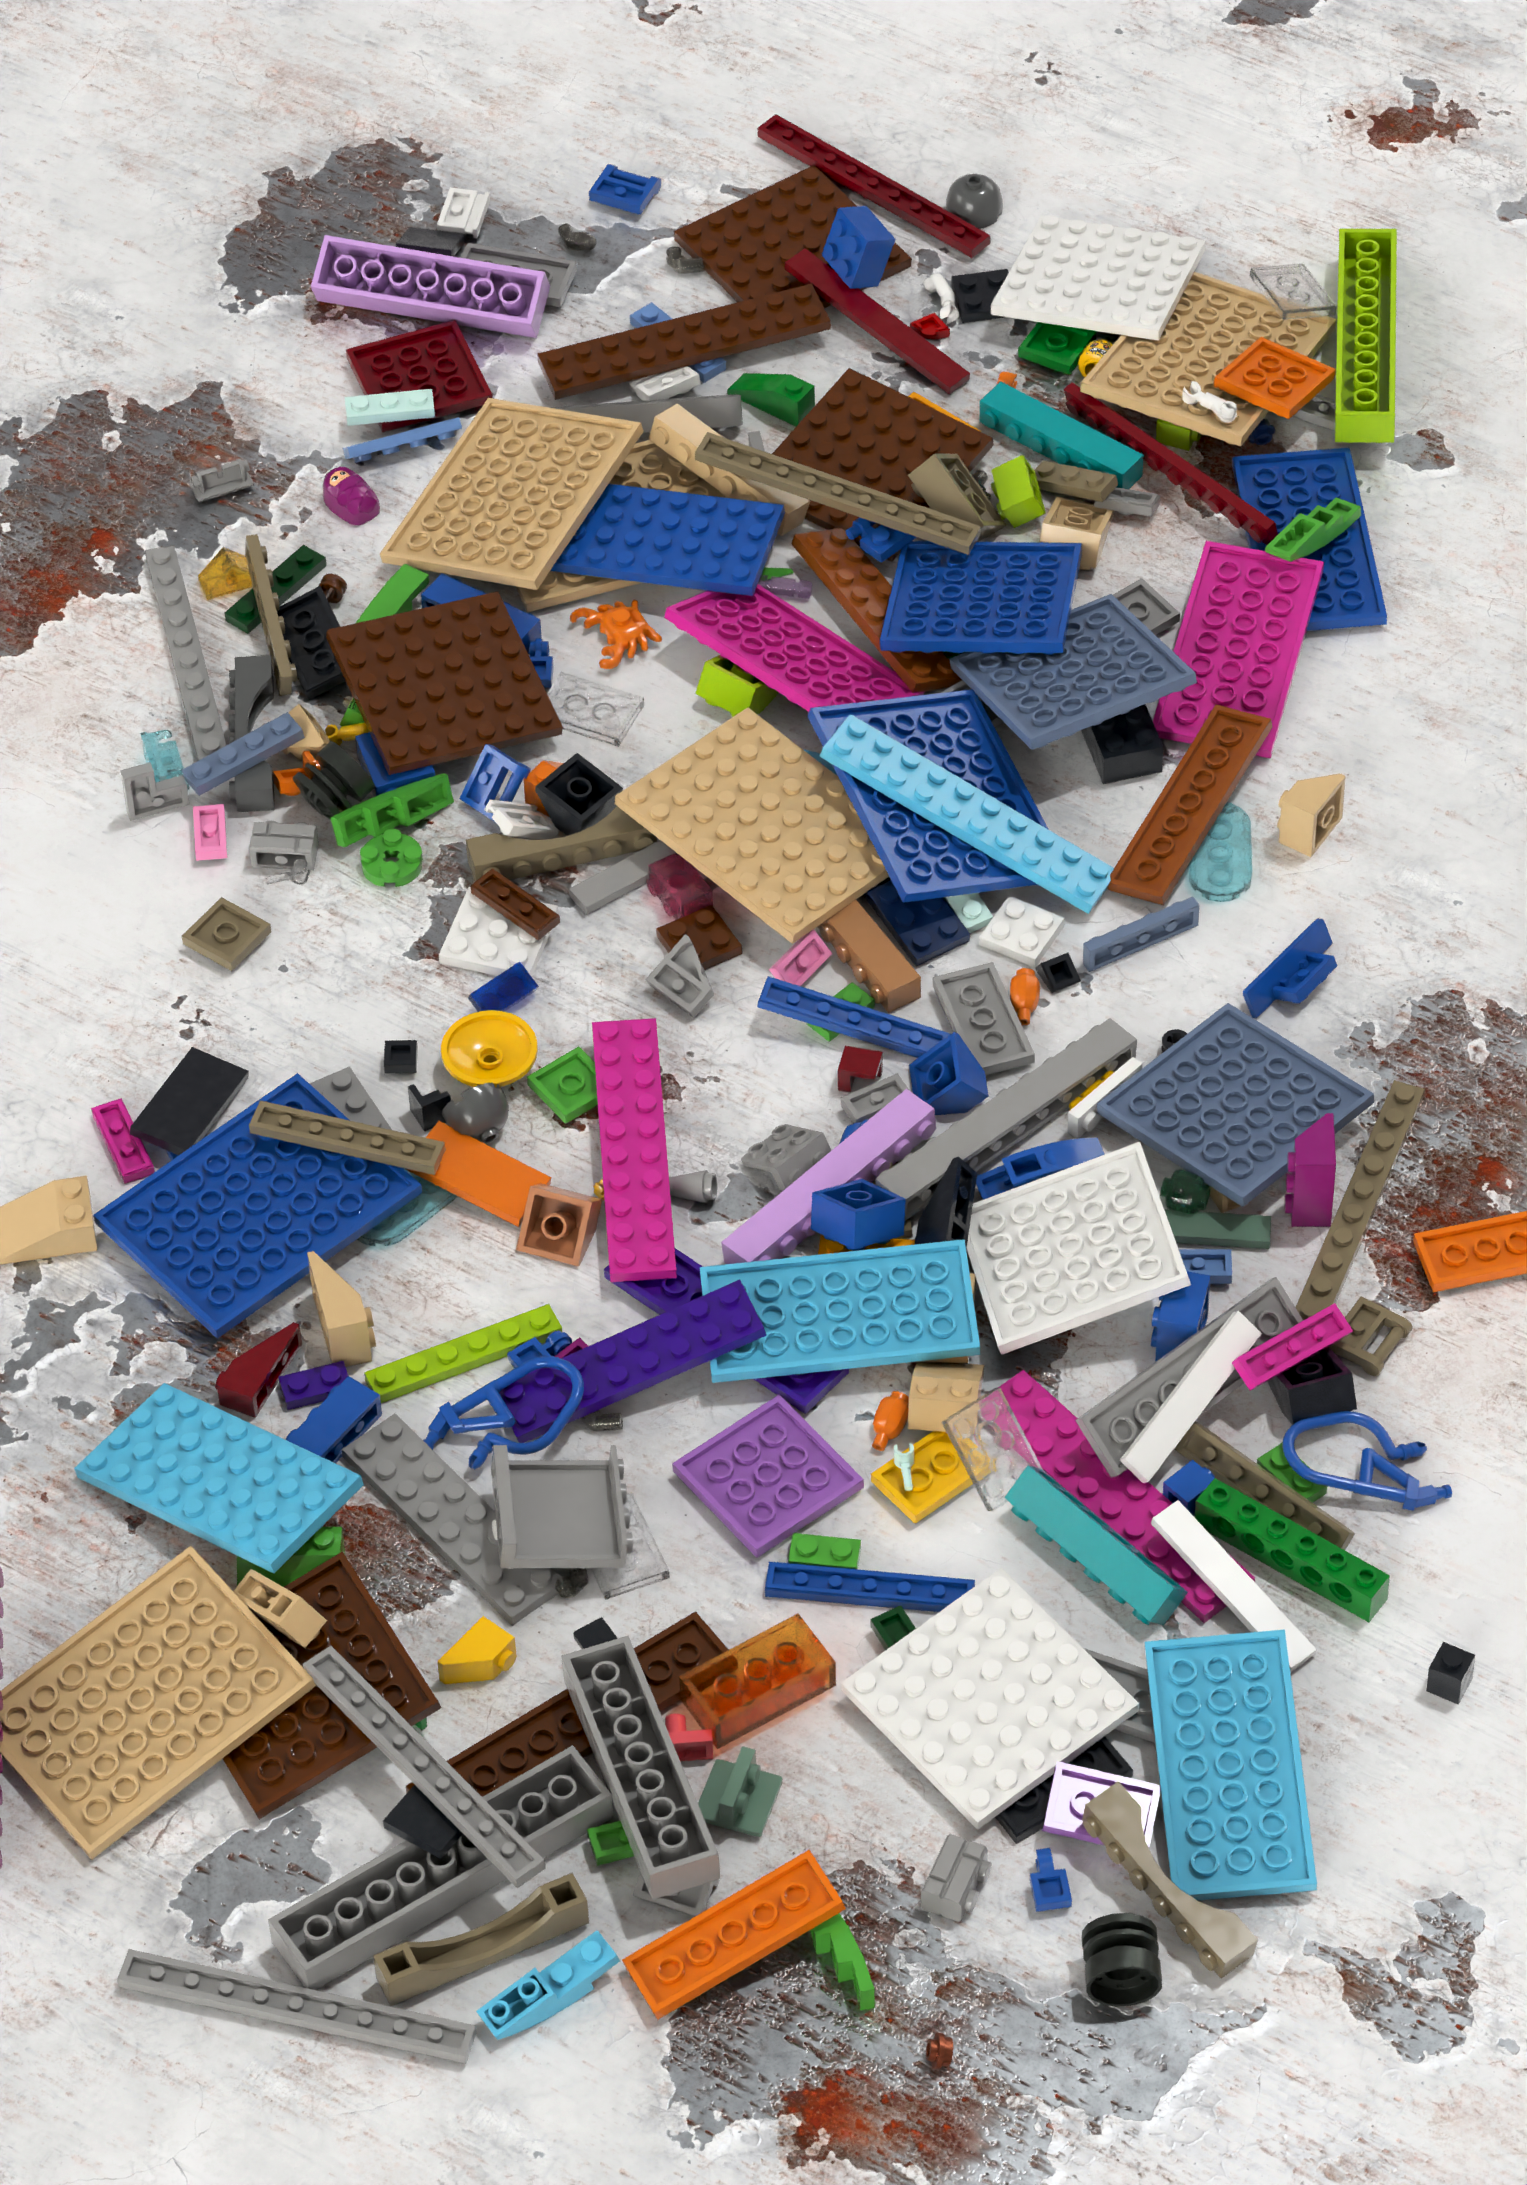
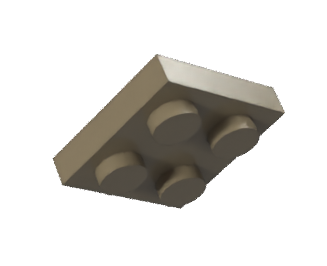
M221 897L182 935L183 945L233 971L271 933V924Z

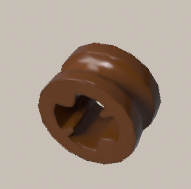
M331 573L324 575L319 584L329 603L340 602L347 589L345 580Z

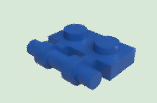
M860 517L853 521L852 526L846 530V535L851 540L861 536L860 548L881 563L917 538L884 525L874 529L872 526L876 524L875 522Z

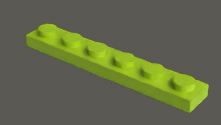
M546 1304L364 1372L365 1381L371 1390L380 1394L381 1403L507 1357V1353L534 1337L542 1344L546 1342L547 1337L555 1331L562 1332V1326L551 1306Z

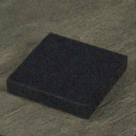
M409 227L396 242V247L454 257L464 244L465 234Z
M416 1785L407 1792L383 1820L386 1830L440 1859L444 1857L463 1835Z

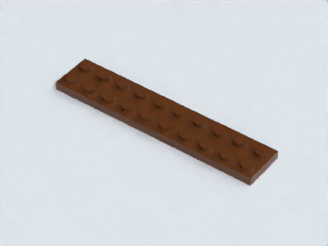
M811 283L537 354V358L555 400L830 330L831 320Z
M696 1611L634 1648L660 1712L736 1666V1657ZM565 1689L447 1760V1762L483 1797L572 1745L583 1758L593 1752L568 1689ZM413 1782L406 1785V1793L415 1785Z

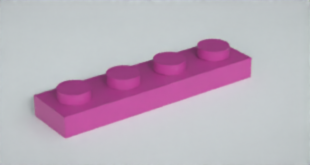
M1334 1303L1237 1357L1232 1364L1251 1391L1347 1337L1353 1330Z

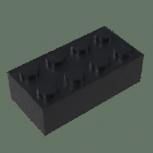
M1146 704L1131 709L1126 714H1119L1104 720L1099 725L1081 730L1103 784L1162 772L1163 744Z

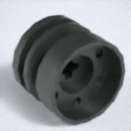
M330 741L316 754V758L322 767L321 770L307 763L304 766V770L310 779L300 772L292 778L304 799L319 814L326 816L329 820H331L332 816L340 813L337 807L343 811L351 807L346 798L347 795L361 802L376 787L365 770L343 748L333 741Z
M1117 1913L1099 1917L1085 1926L1082 1930L1081 1940L1083 1960L1086 1962V1992L1092 2000L1108 2006H1133L1152 1999L1162 1989V1974L1158 1958L1157 1927L1150 1919L1137 1914Z

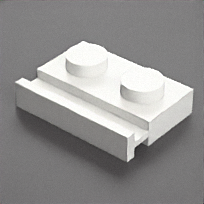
M450 187L437 223V230L463 233L465 235L472 234L473 238H478L490 203V192H485V195L478 194L476 190Z
M688 366L629 381L631 392H636L637 396L643 401L668 399L677 394L687 393L691 388L701 384L699 374Z
M490 799L484 809L486 812L493 813L492 819L500 826V831L508 837L547 840L554 839L558 833V829L543 813L536 812L537 806L533 804Z

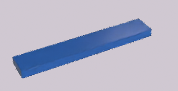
M767 976L757 1005L758 1008L916 1058L922 1056L950 1035V1033L769 976Z
M769 1562L765 1597L896 1608L901 1605L903 1609L940 1612L975 1587V1580Z

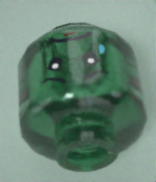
M1177 1169L1171 1178H1164L1160 1196L1165 1197L1167 1209L1187 1214H1196L1198 1211L1206 1209L1211 1186L1207 1185L1200 1176L1189 1171Z

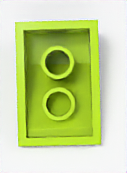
M718 655L705 662L695 694L704 698L708 704L729 711L731 716L734 717L747 707L757 715L760 714L779 692L767 687L764 682L746 673L735 663Z

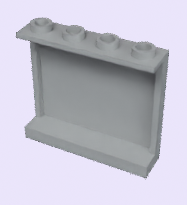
M493 1445L491 1476L500 1568H625L626 1554H632L633 1537L632 1533H626V1529H629L630 1512L629 1508H623V1504H626L627 1487L626 1484H620V1480H623L624 1462L623 1459H617L616 1445H611L609 1460H508L507 1445Z

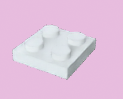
M1008 896L980 935L979 946L1035 968L1063 929L1065 918Z

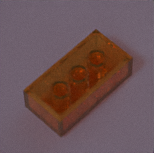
M798 1613L680 1675V1700L702 1730L712 1729L713 1745L716 1749H719L835 1687L836 1662Z

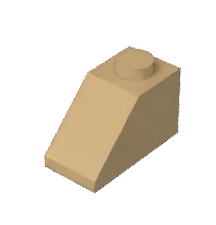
M298 704L288 713L302 728L305 738L282 751L286 755L291 752L299 760H303V751H310L314 759L317 760L316 754L330 742V739L316 718Z

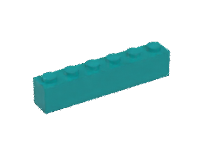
M1001 381L980 400V423L1007 436L1011 440L1021 443L1034 452L1050 458L1056 463L1116 475L1118 481L1117 488L1130 489L1143 476V454Z
M1027 1465L1004 1497L1013 1505L1011 1511L1016 1516L1026 1522L1031 1520L1037 1525L1035 1529L1037 1534L1049 1542L1053 1540L1061 1546L1059 1552L1064 1557L1074 1563L1078 1560L1086 1568L1083 1572L1097 1583L1104 1582L1110 1588L1108 1594L1122 1604L1127 1602L1134 1608L1132 1614L1141 1622L1147 1625L1151 1622L1165 1625L1188 1593L1043 1469Z

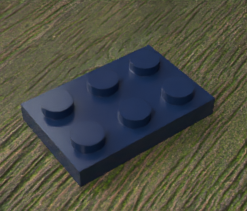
M891 880L866 893V899L916 967L970 941L969 931L943 897L903 903Z

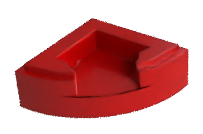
M935 313L910 323V328L925 339L936 340L950 337V329Z

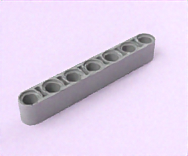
M741 395L549 407L641 422L643 433L651 431L656 415L675 404H679L710 428L743 425Z

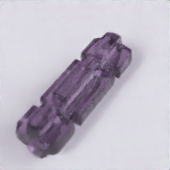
M761 575L758 582L760 586L774 595L794 597V594H797L798 598L809 599L812 594V582L800 580L798 583L796 579L775 576L768 579L767 575Z

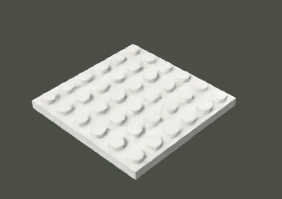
M1040 216L991 304V315L1159 341L1205 252V240L1195 239L1191 236H1173L1164 232L1140 231L1137 228L1113 227L1110 224H1093L1083 220L1060 219L1056 216Z
M1140 1142L973 1203L967 1252L1001 1355L1191 1285Z
M1002 1568L841 1682V1691L977 1830L1053 1775L1057 1761L1068 1764L1139 1711V1703Z

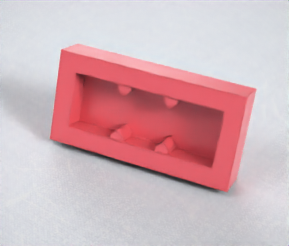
M670 1714L665 1718V1726L680 1761L713 1759L712 1729L687 1731L686 1718L682 1714Z

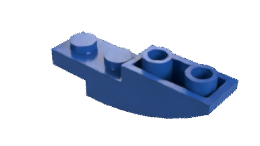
M1098 1138L1070 1139L1037 1146L1002 1158V1166L977 1175L976 1187L982 1200L1100 1157L1105 1155Z

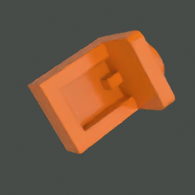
M310 751L302 752V768L273 771L274 784L280 794L288 796L301 794L300 789L292 778L300 772L310 779L304 770V766L307 763L321 770L318 760L314 759Z

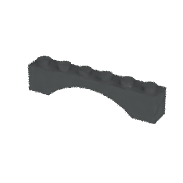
M271 655L235 657V670H229L230 688H235V692H229L230 710H235V714H229L230 732H235V736H229V744L250 733L261 711L274 699V674ZM265 760L236 775L235 781H229L230 800H236L237 812L275 810L272 766Z

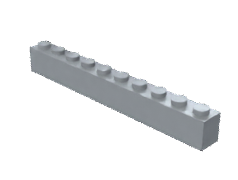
M1111 1018L1101 1025L1094 1026L1085 1036L1069 1043L1063 1051L1054 1057L1047 1058L1041 1066L1031 1073L1024 1074L1018 1082L1009 1088L1002 1089L996 1097L986 1104L977 1106L970 1115L961 1121L954 1122L948 1130L938 1137H932L919 1150L907 1154L900 1163L889 1170L881 1172L876 1178V1185L906 1198L905 1220H907L927 1206L953 1158L960 1157L974 1171L979 1170L1067 1109L1069 1103L1076 1097L1081 1098L1080 1094L1098 1079L1102 1080L1100 1077L1107 1071L1112 1070L1115 1072L1132 1057L1136 1058L1137 1039Z

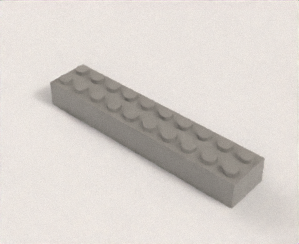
M573 1745L482 1797L542 1858L585 1835L587 1829L600 1826L613 1818L612 1794ZM464 1834L442 1859L406 1840L268 1919L271 1941L304 1988L317 1990L369 1960L373 1955L388 1949L502 1883L507 1878Z

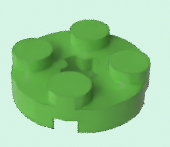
M398 829L386 830L384 834L369 840L360 850L362 872L375 885L385 887V883H395V887L403 886L412 882L421 873L423 861L421 846L415 839L402 834ZM390 857H395L398 861L394 862L390 860L386 862V859Z

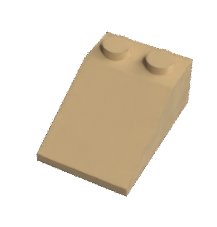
M1056 497L1042 523L1039 543H1082V557L1079 569L1089 570L1096 568L1103 551L1114 510L1094 507L1095 504Z
M87 1175L54 1180L0 1206V1265L98 1251Z
M314 1251L307 1252L312 1294L331 1363L344 1361L345 1367L371 1362V1348L376 1347V1340L372 1328L374 1323L370 1307L364 1308L360 1294Z
M917 1362L912 1375L909 1393L908 1429L976 1434L984 1365Z

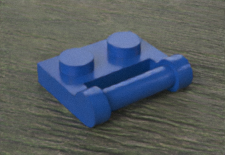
M608 164L590 189L589 200L641 215L654 194L657 195L659 193L662 181L658 177L651 176L647 178L619 170L617 166Z
M485 744L459 799L494 821L492 819L493 813L486 812L484 809L490 799L495 800L508 771L510 770L513 773L499 801L512 802L523 778L528 777L531 769L495 746Z

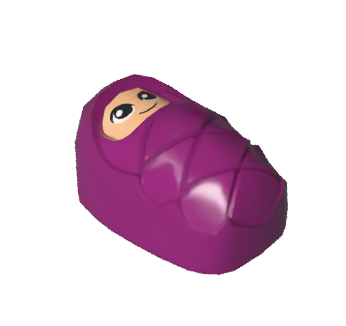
M337 467L325 475L323 481V500L326 506L338 517L352 525H363L379 515L380 503L376 494L358 474L346 467Z

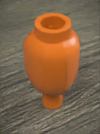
M1021 968L1016 971V975L1011 979L1010 1001L1015 1012L1018 1013L1021 1025H1029L1030 1014L1035 1011L1039 1003L1040 983L1035 976L1034 970Z
M893 1391L890 1396L881 1400L873 1421L876 1433L872 1443L874 1449L884 1451L888 1441L898 1437L904 1429L908 1420L909 1397L906 1394Z

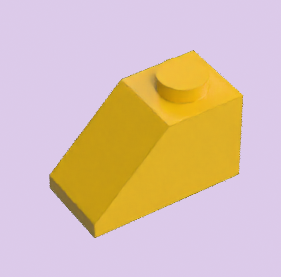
M482 1616L437 1661L439 1681L443 1684L494 1680L502 1671L509 1670L516 1660L515 1637Z

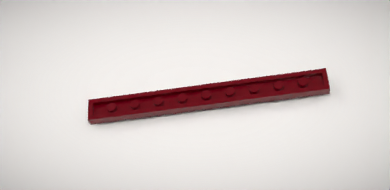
M777 114L757 128L759 138L810 167L815 165L824 175L970 258L975 257L990 244V235Z
M1071 382L1064 388L1067 400L1066 406L1073 415H1080L1093 429H1100L1108 437L1143 454V460L1147 462L1152 470L1156 472L1159 470L1174 485H1181L1194 499H1201L1208 504L1214 513H1221L1228 518L1233 526L1236 528L1241 527L1247 531L1256 542H1263L1268 545L1278 535L1276 523L1096 398L1080 392L1079 386Z

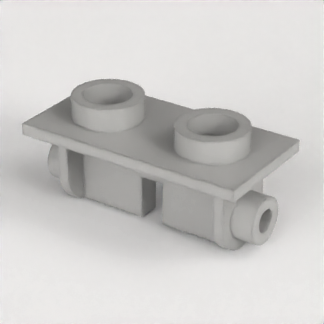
M239 458L236 461L221 465V472H218L216 467L195 472V475L190 477L191 481L188 482L198 502L253 486L254 482L248 473L250 471L248 461H241Z

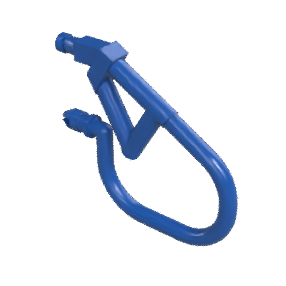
M541 1356L530 1359L451 1406L447 1402L440 1406V1411L428 1427L429 1433L423 1441L433 1450L435 1443L439 1439H443L450 1428L454 1434L512 1427L516 1420L499 1392L534 1370L554 1368L568 1375L572 1382V1392L569 1400L549 1430L540 1438L527 1443L513 1442L497 1434L488 1433L483 1441L478 1442V1447L469 1457L468 1466L474 1470L481 1467L488 1454L492 1453L493 1445H507L508 1452L516 1455H527L541 1451L557 1439L578 1408L584 1393L582 1375L572 1363L559 1357ZM488 1400L496 1415L459 1419L461 1415Z
M1342 1411L1306 1418L1290 1426L1283 1437L1282 1447L1287 1462L1299 1476L1312 1483L1403 1503L1402 1509L1412 1511L1418 1507L1435 1504L1436 1500L1452 1497L1450 1485L1419 1487V1480L1409 1473L1407 1474L1371 1448L1362 1450L1359 1480L1314 1471L1299 1459L1294 1447L1298 1435L1307 1430L1340 1423H1353L1370 1430L1377 1437L1390 1460L1400 1459L1404 1461L1408 1458L1422 1456L1427 1451V1446L1419 1441L1408 1443L1407 1445L1399 1444L1396 1448L1384 1427L1375 1419L1365 1414ZM1374 1468L1405 1489L1372 1483Z

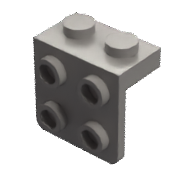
M784 1124L776 1127L772 1131V1135L764 1141L751 1146L748 1149V1153L741 1158L744 1166L771 1172L780 1192H782L832 1150L823 1132Z

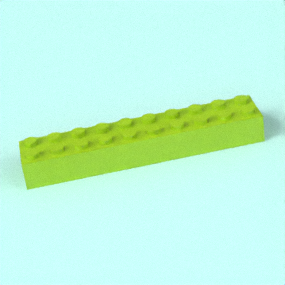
M1339 229L1335 442L1394 443L1397 229Z

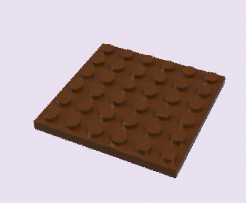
M813 165L675 230L674 240L736 302H741L803 286L802 282L784 268L785 262L804 248L830 266L822 257V252L838 208L857 207V205ZM896 243L893 245L880 282L911 267V257ZM818 295L824 309L831 306V304Z
M848 368L772 454L929 508L925 499L919 497L912 488L913 482L908 476L933 454H958L969 472H971L994 444L992 437ZM810 500L804 519L826 530L842 528L846 531L852 526V522L859 517ZM876 523L872 527L876 529L881 524ZM861 536L854 539L858 546H860ZM901 549L886 560L893 562L900 554Z
M498 591L327 630V641L388 775L481 754L485 744L503 749L562 735L563 726Z
M343 1551L284 1586V1588L304 1599L327 1620L320 1629L318 1636L306 1648L287 1638L256 1616L302 1667L303 1663L329 1646H332L411 1726L442 1708ZM316 1685L222 1759L257 1817L261 1819L371 1752L377 1746Z

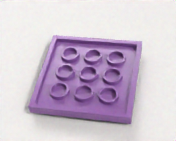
M777 1395L672 1463L673 1472L756 1558L864 1488V1479L780 1395Z

